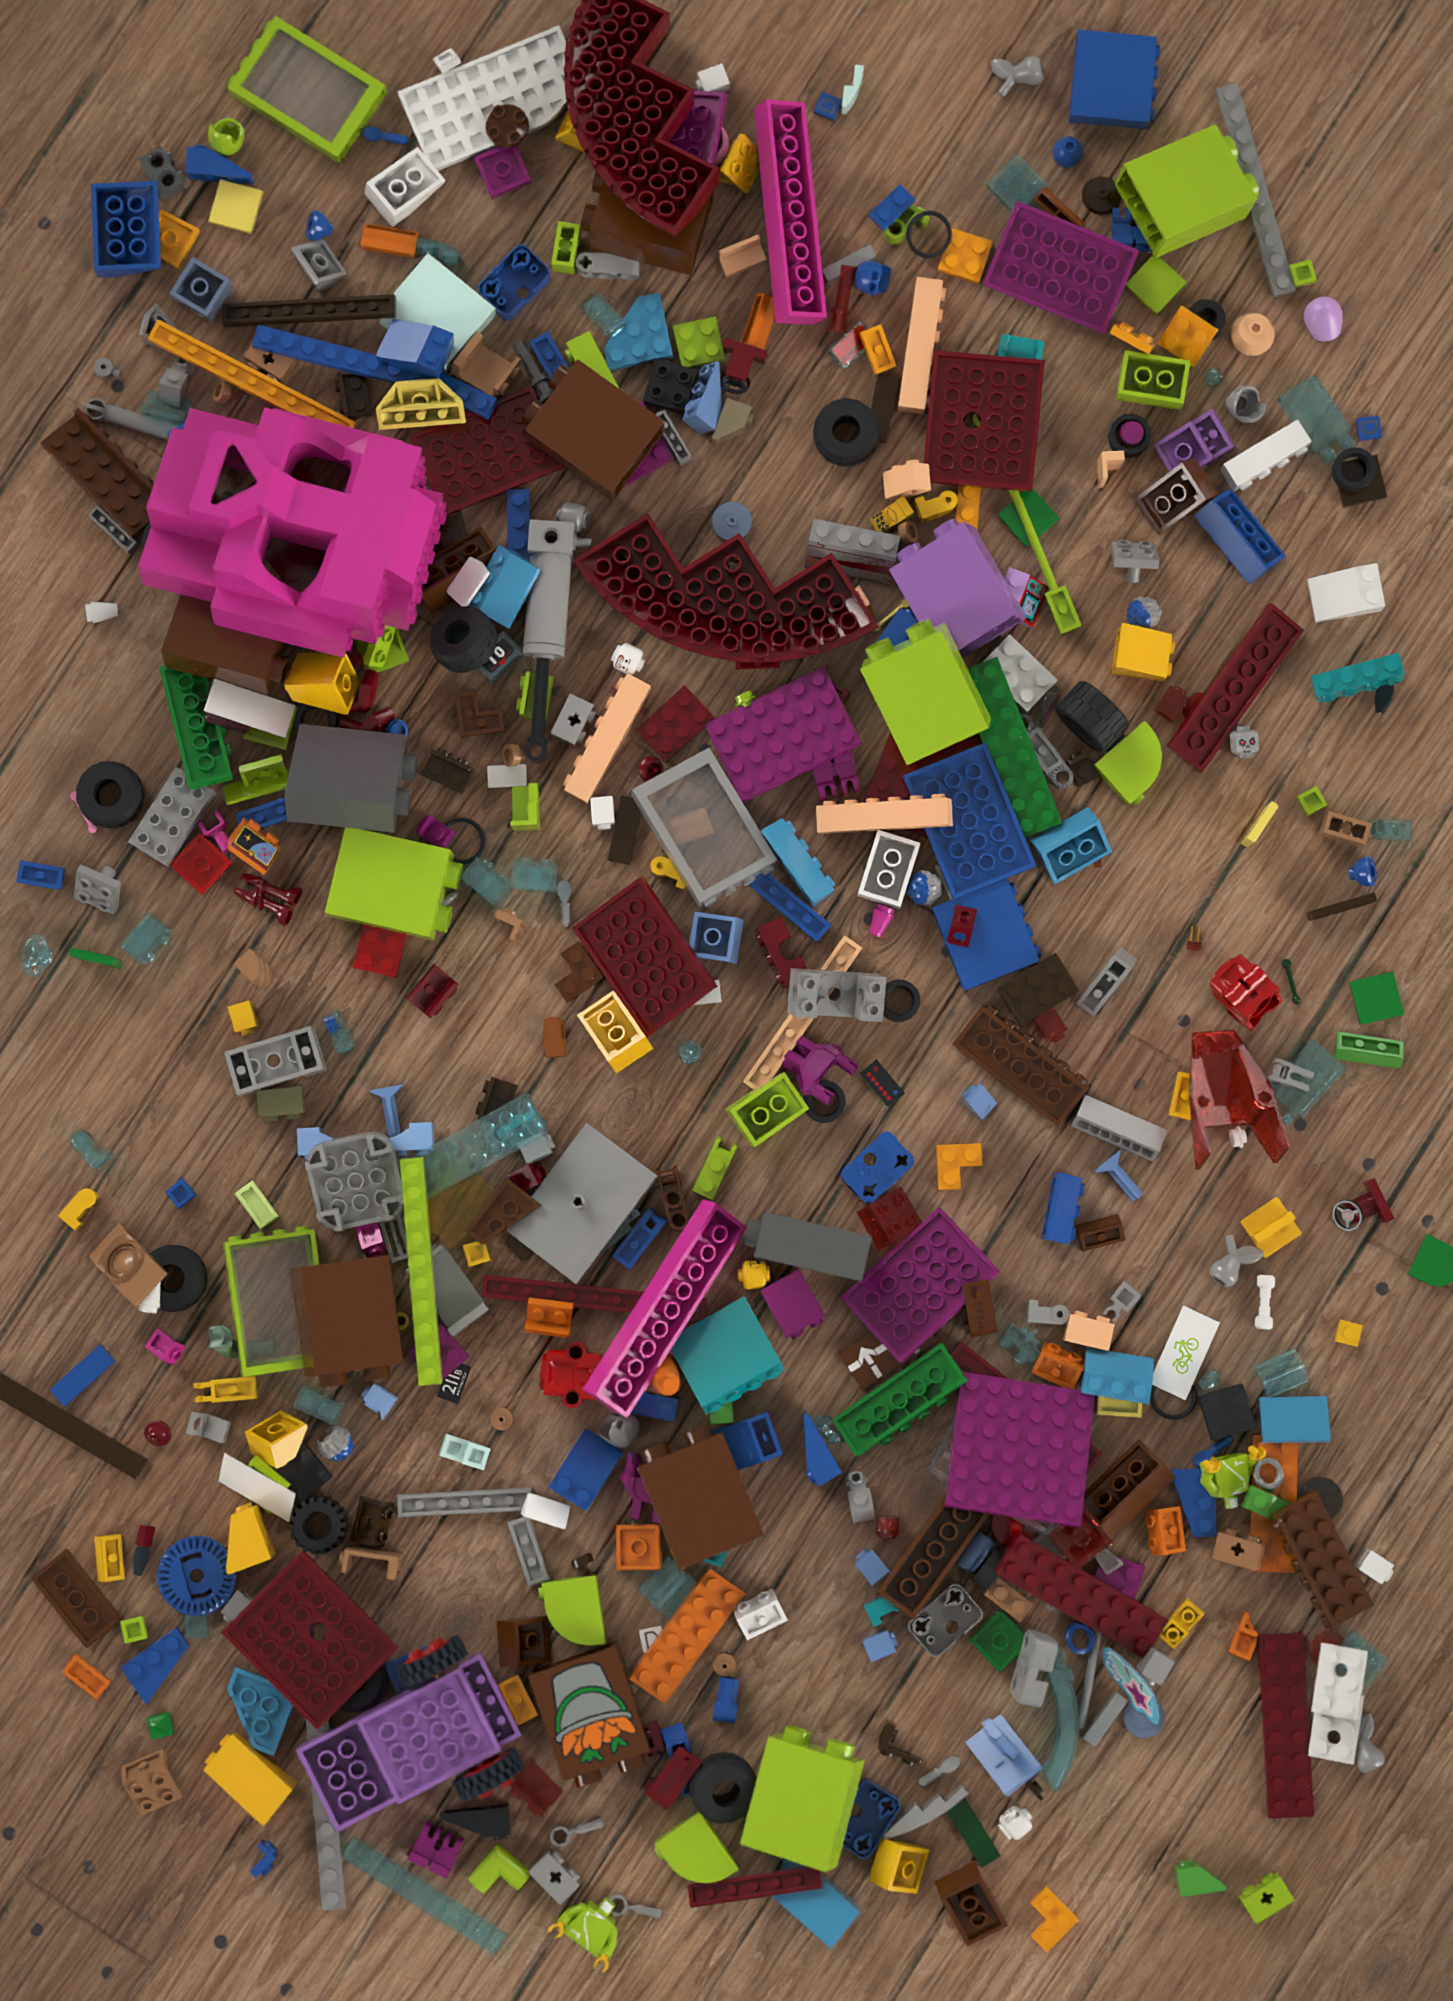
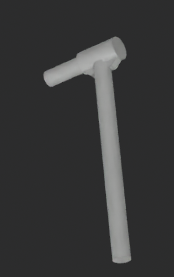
M1093 1630L1095 1641L1093 1648L1089 1652L1076 1727L1080 1729H1085L1102 1637V1634L1096 1630Z

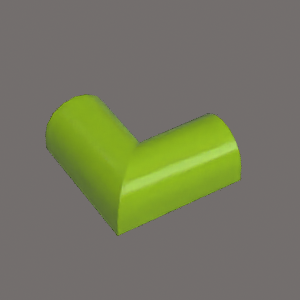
M499 1842L468 1877L470 1883L482 1893H486L499 1876L516 1891L531 1876L529 1869Z

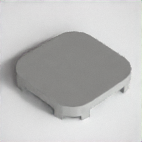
M365 1132L327 1140L317 1144L309 1152L305 1161V1170L308 1172L315 1201L316 1216L319 1222L321 1221L326 1227L334 1229V1231H343L347 1228L386 1220L387 1222L394 1219L403 1209L401 1171L395 1147L386 1135L379 1132Z

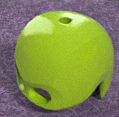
M224 118L219 120L214 127H212V123L210 124L208 141L215 152L229 156L239 151L244 140V127L238 121L232 118Z

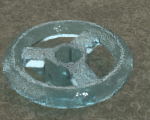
M39 933L28 937L21 955L22 968L25 974L29 977H37L52 960V951L48 948L47 940ZM31 947L30 957L28 959V953ZM39 964L34 971L30 969L33 965Z

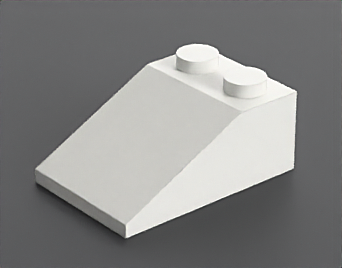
M417 147L366 183L364 194L391 227L409 216L443 185L445 179Z
M1377 563L1307 579L1315 623L1380 612L1385 607Z

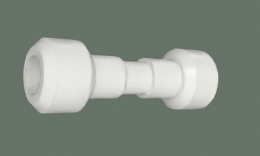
M1272 1275L1257 1276V1286L1260 1288L1259 1297L1261 1299L1259 1316L1255 1317V1327L1257 1329L1270 1330L1273 1328V1318L1270 1317L1269 1301L1271 1298V1288L1275 1287V1277Z

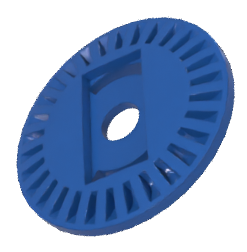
M191 1536L177 1541L168 1548L160 1560L157 1581L163 1598L172 1608L187 1615L201 1616L216 1611L228 1601L236 1585L237 1572L227 1574L228 1550L225 1546L209 1537ZM189 1554H202V1557L191 1558L187 1560L185 1563L181 1561L185 1556ZM200 1569L203 1571L204 1578L201 1582L192 1581L190 1577L192 1570ZM212 1589V1593L202 1598L192 1597L193 1593L201 1594Z

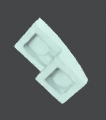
M855 65L853 86L844 85L841 114H846L850 110L858 96L863 77V65Z
M446 1433L439 1456L484 1470L490 1448Z

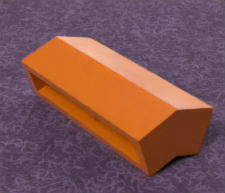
M365 223L361 248L363 250L416 259L420 232Z
M765 293L756 294L741 339L742 343L765 350L775 320L773 297Z

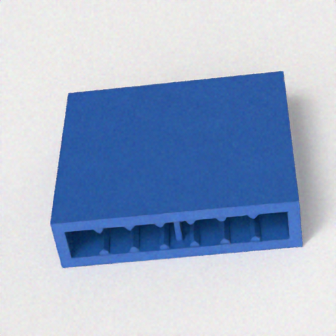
M1078 29L1069 122L1147 129L1149 122H1153L1154 109H1151V101H1155L1156 87H1153V79L1157 80L1158 66H1155V58H1159L1160 45H1156L1157 37Z
M1008 879L1001 880L931 908L963 992L1040 962L1041 952L1038 945H1033L1032 929L1029 923L1025 925L1022 917L1025 915L1021 903L1017 904L1014 895H1017V891L1013 882L1009 883ZM955 905L977 910L968 947L947 943ZM958 932L953 934V936L958 940H964L966 938V936L963 933Z

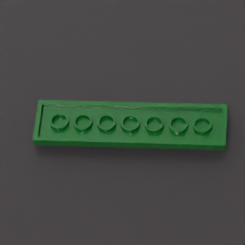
M995 657L968 668L991 717L989 728L979 732L982 742L987 744L1024 837H1029L1062 824L1063 821L999 658Z

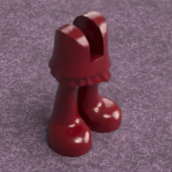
M242 873L239 879L255 886V888L250 893L245 889L235 887L233 893L251 904L254 908L258 907L260 911L264 908L272 911L277 915L278 923L286 927L292 918L293 908L265 897V893L295 907L301 899L302 888L293 887L286 890L267 883V879H263L261 876Z

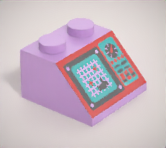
M1009 567L1005 580L1027 617L1020 624L1034 628L1045 599L1044 594L1048 591L1049 587L1033 576Z

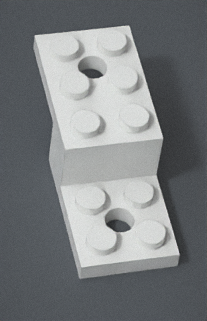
M1321 1643L1311 1712H1314L1308 1756L1354 1765L1364 1701L1362 1689L1368 1651ZM1339 1663L1345 1664L1348 1668V1672L1344 1677L1338 1676L1335 1672V1667ZM1332 1730L1340 1733L1341 1740L1337 1744L1331 1743L1328 1739V1735Z

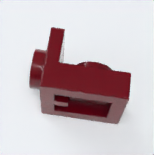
M539 1161L525 1165L507 1176L511 1182L525 1192L542 1183L546 1178V1172Z
M657 1719L649 1721V1728L645 1729L648 1741H653L654 1743L651 1745L650 1752L643 1754H648L649 1757L662 1753L661 1750L665 1749Z

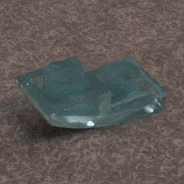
M417 238V249L423 256H426L427 253L431 256L439 254L440 262L448 266L462 263L461 252L442 242Z

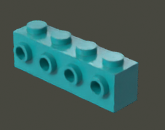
M1395 653L1312 675L1311 682L1317 703L1321 701L1322 703H1327L1340 696L1350 697L1356 695L1359 691H1373L1382 685L1398 684L1401 680H1404L1405 672L1400 654Z

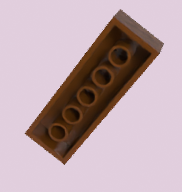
M945 1493L875 1593L908 1618L914 1620L990 1513L945 1507Z

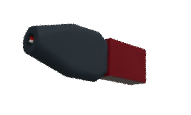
M1382 685L1376 690L1374 697L1376 713L1384 714L1392 702L1395 692L1394 685Z
M140 1525L135 1543L138 1546L135 1549L133 1559L134 1575L142 1576L148 1562L149 1547L152 1545L155 1531L154 1526Z

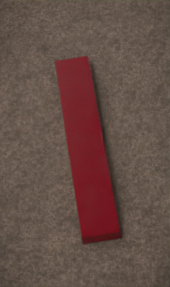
M809 1866L727 1878L711 1883L687 1884L690 1908L823 1889L821 1870Z

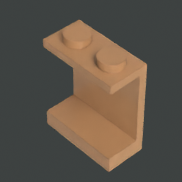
M475 332L454 360L451 374L466 384L498 399L500 395L504 396L510 386L509 382L512 379L516 380L521 372V368H519L521 358L516 357L513 363H510L482 345L484 336Z
M351 1545L343 1550V1553H340L338 1565L342 1566L341 1572L343 1573L351 1569L354 1555L388 1560L386 1579L396 1580L400 1576L403 1553Z

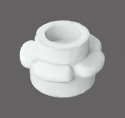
M1239 1126L1229 1130L1232 1147L1239 1146V1148H1243V1143L1247 1142L1245 1130H1241Z

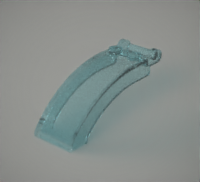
M1059 1644L1052 1672L1046 1671L1056 1703V1734L1051 1753L1047 1761L1042 1764L1046 1779L1053 1793L1058 1792L1069 1773L1075 1756L1079 1733L1078 1705L1071 1682L1075 1678L1068 1663H1064L1066 1653Z

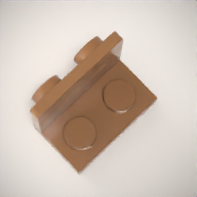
M163 1749L121 1766L122 1784L141 1815L182 1798V1792L168 1770L167 1755Z

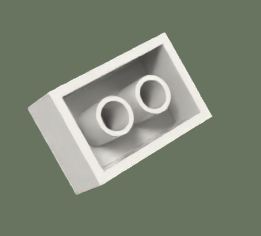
M1010 634L983 661L985 662L995 657L999 658L1017 707L1022 714H1027L1058 681Z
M878 830L857 896L900 909L920 843Z

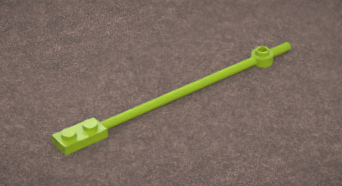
M974 413L973 423L977 428L981 421L978 414ZM1009 490L1050 589L1044 596L1060 635L1081 628V622L1066 586L1058 588L1019 491Z

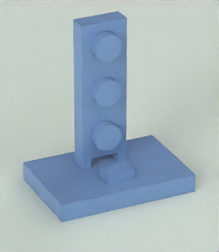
M1000 1714L994 1720L987 1718L982 1722L984 1728L965 1743L1008 1797L1038 1773L1042 1766Z

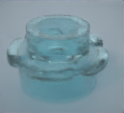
M1212 366L1203 380V382L1208 384L1207 387L1218 384L1222 377V374H1220L1221 368L1217 369Z

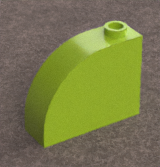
M1144 721L1094 765L1096 772L1127 807L1132 803L1136 806L1145 798L1143 793L1153 784L1159 774L1162 763V751L1158 737L1146 721Z
M596 1573L542 1582V1587L538 1588L540 1601H544L548 1619L560 1635L571 1642L581 1645L606 1643Z
M698 1810L655 1840L656 1847L654 1850L661 1860L665 1858L676 1873L690 1881L699 1883L716 1882L727 1878L739 1870L736 1860L709 1821Z

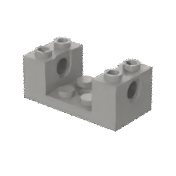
M791 968L787 1013L795 1017L817 1018L820 1015L854 1017L861 1021L883 1022L886 977L877 973ZM836 987L839 991L838 997L831 1000L828 997V991Z
M312 1026L224 1052L236 1095L241 1097L301 1076L309 1077L327 1071L316 1030ZM273 1054H277L280 1057V1063L276 1067H271L268 1064V1058Z

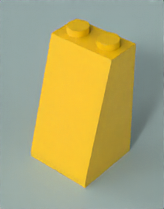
M235 1731L231 1736L227 1733L219 1743L222 1747L217 1754L213 1751L205 1760L207 1766L204 1771L264 1826L298 1782L261 1751L254 1749L251 1743Z

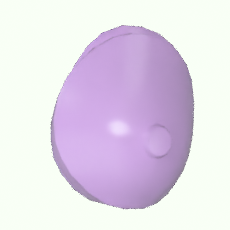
M1318 297L1307 305L1304 312V321L1311 335L1318 341H1330L1339 335L1343 314L1340 305L1335 299L1331 297Z

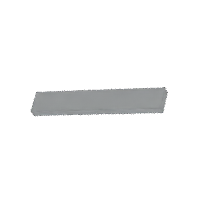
M532 1487L397 1494L398 1517L522 1511L527 1493H532Z

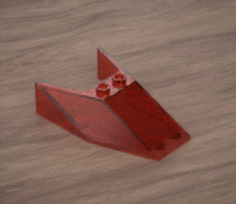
M1235 1030L1193 1032L1189 1103L1195 1169L1199 1170L1212 1154L1205 1128L1238 1125L1248 1126L1272 1162L1278 1163L1291 1145L1272 1085Z

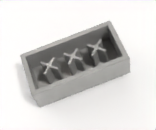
M175 767L128 842L168 868H171L170 863L179 855L197 827V822L202 819L217 793L208 786L189 790L185 772Z

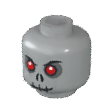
M1250 725L1237 726V731L1230 733L1231 752L1237 755V758L1254 757V753L1259 751L1258 731L1250 729Z

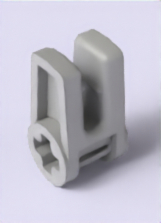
M1274 1058L1273 1063L1275 1065L1267 1080L1307 1093L1309 1085L1291 1079L1290 1074L1297 1075L1298 1078L1312 1079L1314 1073L1295 1066L1288 1061Z

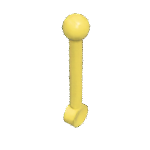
M906 599L902 601V605L877 623L879 628L875 631H879L883 624L895 616L899 608L906 609L910 607Z

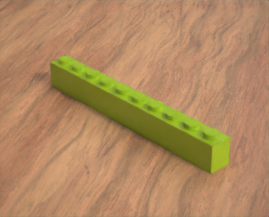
M424 1157L400 1159L418 1382L419 1386L442 1384L443 1377Z

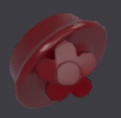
M654 756L644 758L639 765V775L644 782L664 772L663 764Z
M153 1421L146 1425L144 1435L150 1444L164 1446L170 1441L171 1431L165 1422Z

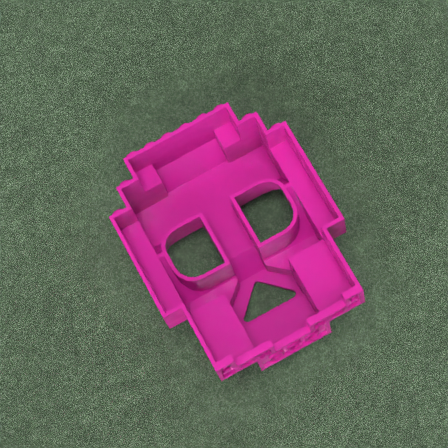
M190 408L183 430L172 428L146 507L151 529L138 569L143 585L212 602L210 608L214 625L344 658L346 651L351 650L353 639L377 644L378 637H383L385 625L409 631L410 624L415 623L417 611H415L416 604H420L422 601V584L427 583L429 571H427L428 564L433 563L435 551H433L434 544L438 545L440 540V524L444 525L446 520V502H443V493L427 490V486H425V457L422 456L421 447L405 444L403 441L276 408L273 410L264 408L259 425ZM309 457L339 462L348 466L351 470L345 493L297 481L291 477V473L297 463ZM223 465L249 471L253 474L257 481L256 485L217 505L211 503ZM271 537L326 551L318 575L301 593L276 579L264 567L263 562Z

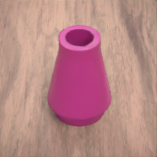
M878 903L877 907H874L869 933L881 938L895 916L893 915L895 909Z

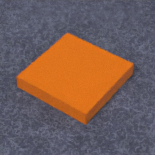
M660 1524L616 1525V1570H662V1527Z

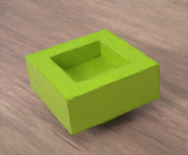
M1311 259L1289 266L1295 288L1316 283L1317 278Z
M1317 786L1296 797L1307 817L1328 805Z
M144 1615L120 1621L125 1644L148 1638Z

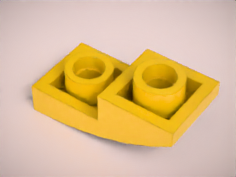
M1187 1597L1170 1616L1159 1637L1175 1649L1189 1634L1193 1626L1204 1616L1205 1612Z

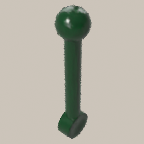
M1284 959L1282 966L1287 972L1293 994L1292 1001L1294 1004H1299L1301 998L1297 995L1291 974V961Z

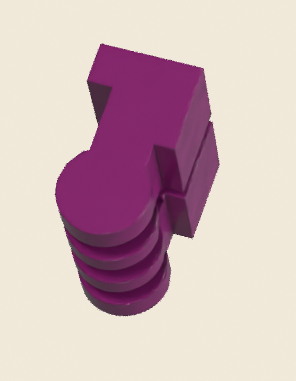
M852 751L833 758V763L829 760L811 769L820 801L827 800L824 789L826 787L830 788L832 798H837V784H834L833 777L839 776V788L844 796L848 795L847 782L852 784L854 793L860 792Z
M427 1820L407 1860L423 1868H426L428 1862H431L429 1871L447 1879L465 1838L459 1836L456 1844L450 1845L449 1840L453 1832L449 1831L447 1836L441 1841L443 1843L441 1849H437L434 1845L437 1840H440V1833L443 1827L438 1826L436 1833L431 1836L429 1830L433 1822Z

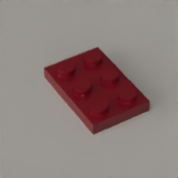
M684 685L642 723L636 731L667 763L705 728L706 723L714 720L715 717Z

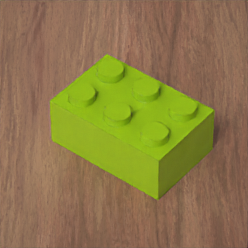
M1125 350L1121 360L1115 400L1181 410L1184 404L1191 361Z

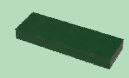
M965 1797L947 1811L981 1868L1001 1856Z

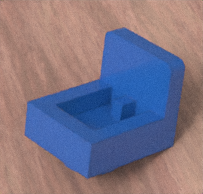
M262 1839L257 1844V1847L265 1856L250 1870V1873L255 1878L260 1874L265 1876L274 1867L271 1863L278 1856L276 1853L277 1848L269 1840L266 1842Z

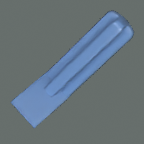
M404 1084L369 1090V1092L380 1096L382 1099L389 1136H396L401 1133L394 1095Z
M1119 1149L1092 1173L1107 1171L1132 1201H1135L1142 1195V1191L1118 1164L1121 1149Z

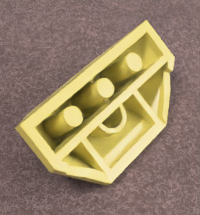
M440 378L396 381L376 407L379 430L466 423L463 400Z

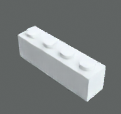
M1297 419L1224 463L1220 471L1233 492L1239 488L1243 491L1253 484L1252 480L1257 477L1261 480L1268 476L1272 468L1277 466L1279 469L1290 462V457L1294 455L1299 457L1308 451L1307 447L1312 441Z

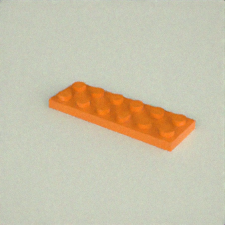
M1252 1434L1251 1446L1257 1448L1261 1445L1266 1451L1264 1458L1275 1459L1280 1463L1284 1473L1280 1487L1267 1493L1289 1503L1296 1501L1298 1443H1262L1261 1435ZM1270 1463L1263 1464L1259 1469L1260 1477L1264 1483H1273L1276 1477V1468ZM1254 1466V1468H1253V1470H1252V1473H1251V1482H1250V1485H1251V1486H1254V1487H1256V1488H1258V1489H1260V1490H1263V1489L1260 1488V1487L1256 1484V1482H1255V1479H1254V1469H1255V1466ZM1250 1510L1249 1535L1258 1536L1261 1538V1542L1267 1543L1261 1570H1258V1572L1295 1573V1568L1291 1563L1294 1558L1291 1553L1287 1554L1281 1543L1284 1541L1282 1534L1278 1535L1272 1526V1523L1275 1521Z
M708 1566L628 1678L666 1704L741 1601L745 1592Z

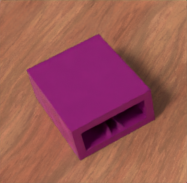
M800 1269L760 1290L786 1338L791 1336L793 1340L804 1333L802 1329L810 1325L811 1328H814L823 1323L822 1318L825 1317V1314Z

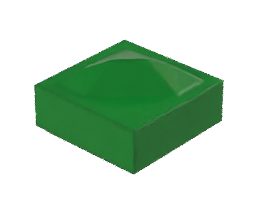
M170 1711L146 1718L151 1740L175 1734Z

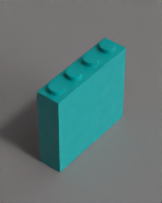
M745 1296L683 1330L671 1348L675 1359L706 1414L718 1411L723 1404L729 1401H736L746 1391L759 1388L762 1382L777 1378L785 1370Z

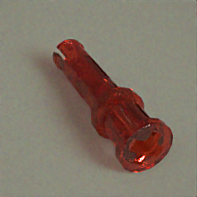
M841 265L835 307L831 309L833 315L831 327H828L829 332L847 334L846 323L847 317L850 316L848 306L855 270L853 266Z

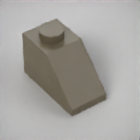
M727 398L712 436V444H720L744 433L746 426L750 427L754 418V414H751L752 406Z

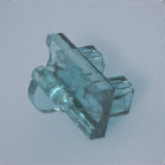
M1012 1323L1004 1332L1005 1334L999 1343L1006 1350L1014 1344L1020 1349L1014 1355V1359L1020 1366L1029 1361L1033 1362L1040 1353L1035 1347L1040 1342L1034 1337L1038 1330L1034 1328L1032 1331H1029L1025 1326L1019 1330Z

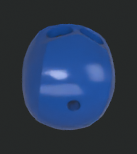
M875 261L860 263L855 274V287L859 291L873 296L877 295L878 292H886L891 276V268Z

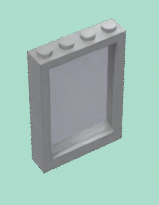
M710 748L632 789V798L698 908L704 905L705 907L713 905L717 902L716 898L723 894L727 897L734 893L736 887L741 884L747 886L755 881V877L759 874L767 875L775 869L774 866L777 862L775 855Z

